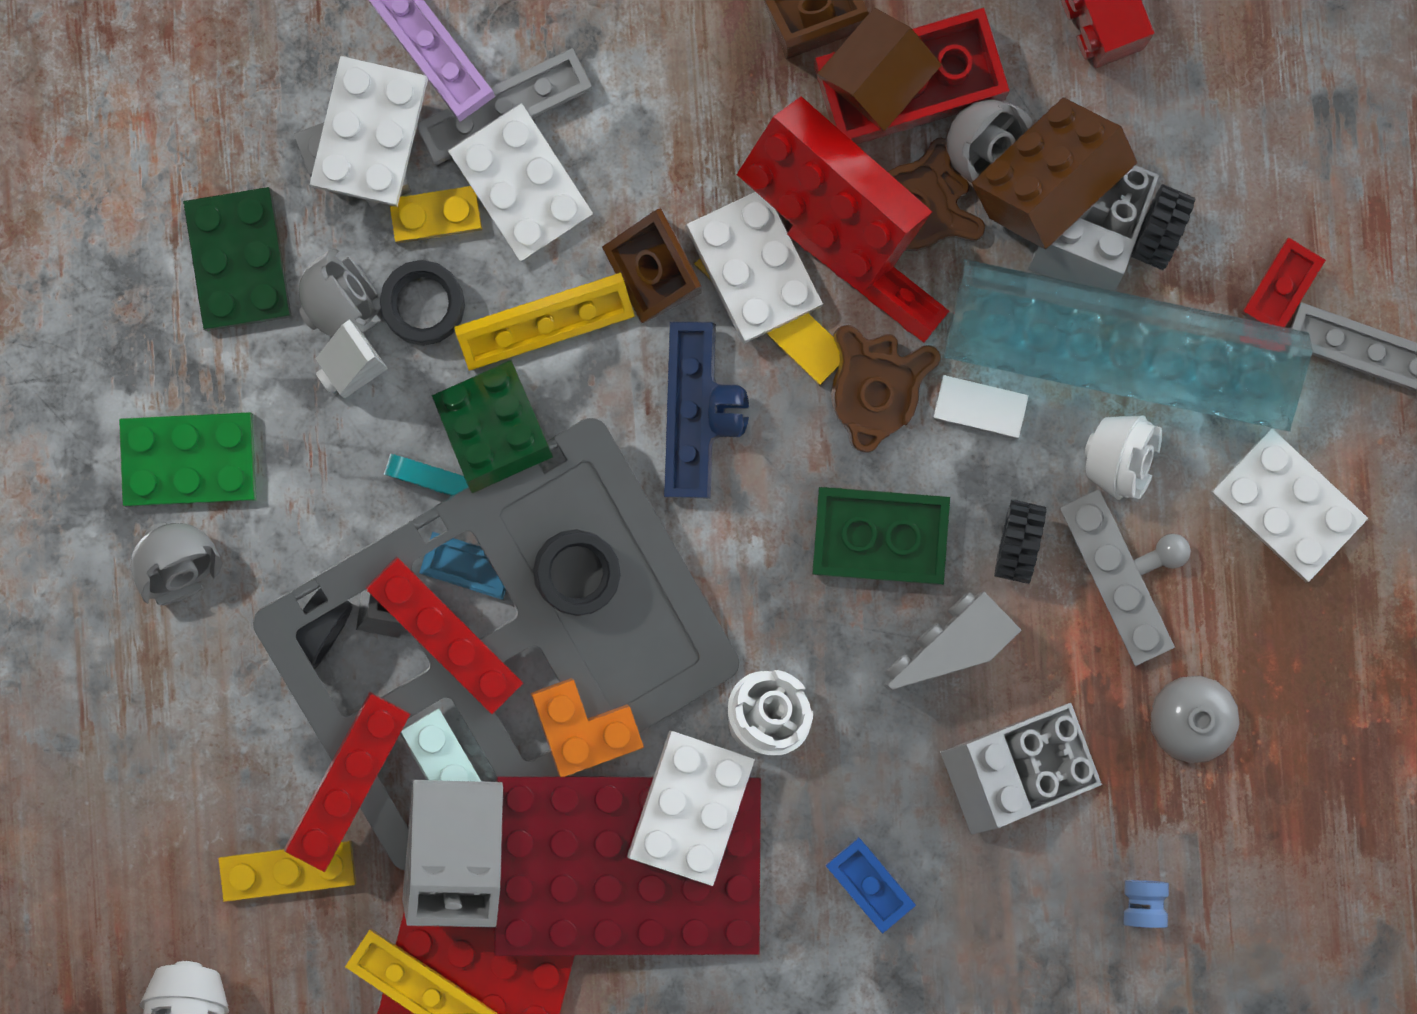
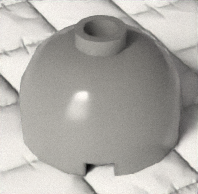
M986 99L965 107L952 122L947 136V152L954 169L972 183L990 164L1016 142L1021 135L1033 126L1031 117L1021 108L1011 103L994 99Z
M336 249L328 250L306 268L299 283V299L302 305L299 312L308 327L313 330L318 328L322 333L331 337L349 319L363 333L382 321L381 308L375 312L371 302L378 295L366 275L352 259L347 257L340 261L335 257L339 252Z
M164 522L155 524L147 529L143 538L137 543L130 563V570L136 588L143 601L149 604V599H155L157 605L179 602L198 593L203 589L202 584L198 583V581L205 578L209 573L214 580L222 567L221 557L206 533L190 524H167Z
M1203 676L1180 677L1165 685L1155 697L1152 705L1151 732L1159 747L1172 758L1188 763L1209 762L1224 754L1235 740L1239 728L1238 707L1231 693L1216 680Z

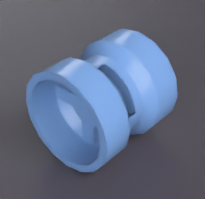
M1125 880L1124 894L1129 898L1128 908L1124 911L1123 925L1148 928L1168 927V913L1164 910V900L1169 896V882Z

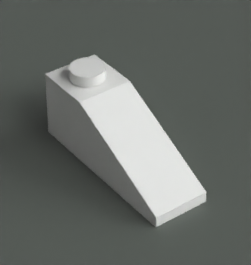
M350 319L341 325L315 358L322 368L316 372V375L329 394L337 390L344 398L388 369L364 333Z

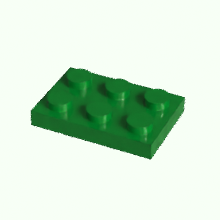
M253 413L119 419L123 506L256 501Z

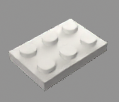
M340 56L309 185L313 188L398 207L428 77L422 74Z
M522 103L448 150L520 262L593 214Z
M751 193L686 224L685 229L743 344L823 305L790 237L787 235V231L776 209L758 193Z
M1273 428L1265 433L1210 492L1305 582H1309L1368 519L1366 515Z
M669 731L627 857L713 886L755 759L674 731Z

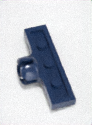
M670 322L664 497L711 499L712 446L714 440L719 437H740L747 429L749 417H743V414L725 413V409H748L749 400L747 392L743 387L716 383L714 377L716 324L713 322Z

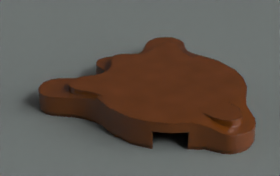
M942 137L936 138L931 142L926 153L921 158L887 171L932 211L905 251L926 249L946 238H960L971 242L982 238L985 232L983 220L961 210L957 205V200L968 193L970 185L965 178L952 170L951 160L947 152V139Z
M844 325L837 328L834 333V341L839 350L840 363L832 384V406L836 416L848 432L851 446L860 452H871L877 448L883 439L909 423L914 416L919 401L920 384L923 378L939 365L941 355L934 346L924 345L901 357L897 353L898 340L894 335L884 334L868 340L863 337L856 327Z

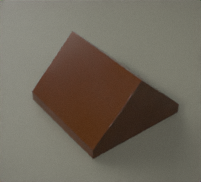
M764 0L786 59L850 36L869 14L863 0Z
M874 8L822 67L817 76L881 131L885 132L942 64L911 27Z
M661 208L653 211L602 246L614 272L622 274L630 302L641 323H645L702 293V286Z

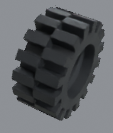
M1162 184L1144 217L1131 257L1164 270L1173 257L1181 236L1184 234L1185 227L1194 208L1195 197Z
M1011 499L999 544L995 577L1026 584L1031 582L1041 545L1047 507Z

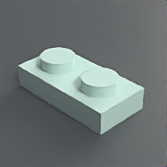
M440 709L430 712L402 729L400 735L427 780L482 782Z

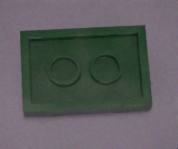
M266 187L183 201L203 330L211 331L291 318L272 189Z
M512 360L431 395L471 493H475L553 458Z
M819 487L812 575L944 585L950 497Z

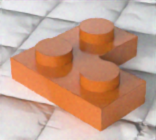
M572 678L530 693L560 777H566L644 748L628 704L587 719L575 681Z

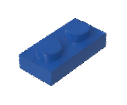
M859 837L825 864L882 934L916 906Z

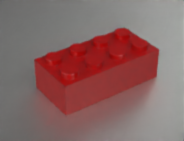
M1061 0L1067 18L1069 20L1075 18L1081 32L1080 35H1077V43L1081 54L1085 60H1092L1095 69L1144 50L1155 34L1142 0Z
M984 7L913 28V31L942 65L885 132L881 131L817 76V73L835 52L815 58L814 70L830 122L857 145L957 115L972 103L986 99L1006 100L1010 90Z
M802 96L773 116L736 174L866 290L894 267L932 213L926 205Z

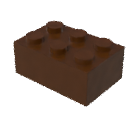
M1063 97L1001 156L990 164L972 182V185L989 219L1046 250L1138 162L1122 126Z

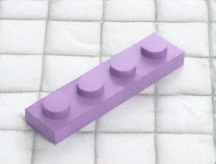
M368 0L421 72L428 77V81L459 122L495 97L493 90L424 0Z

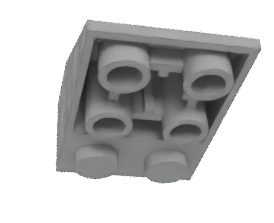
M1135 165L1046 250L1037 245L1028 269L1110 302L1125 273L1159 175Z
M971 592L966 593L948 610L953 616L949 622L943 627L939 623L932 625L916 641L922 647L911 658L907 654L901 655L885 671L890 679L883 685L887 689L893 690L989 662L1022 630L985 592L978 593L975 596Z
M1071 703L940 752L971 835L1000 828L1102 785Z
M413 780L402 897L407 926L496 927L501 877L502 782Z

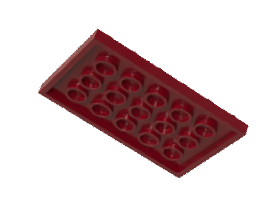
M496 776V782L503 783L500 895L497 924L494 927V955H760L761 778L749 777L714 884L711 886L627 857L654 777Z

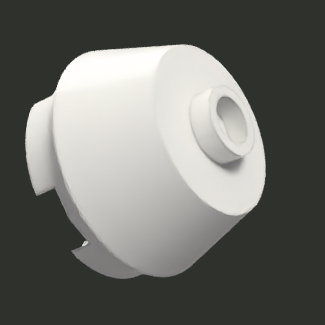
M1144 415L1105 417L1100 422L1095 433L1093 432L1090 435L1086 444L1087 478L1117 500L1123 497L1140 499L1153 476L1147 473L1150 469L1154 452L1160 453L1162 428L1152 425Z
M774 670L773 672H754L742 678L733 688L728 701L729 729L735 741L745 750L763 755H783L798 748L808 736L813 720V711L811 712L810 704L803 692L805 690L804 685L794 676L779 670Z
M179 961L175 965L157 968L140 1002V1007L144 1009L143 1014L229 1013L220 974L215 970L202 967L200 963L192 961Z

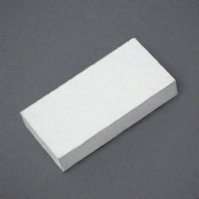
M943 375L933 419L1018 439L1029 395Z

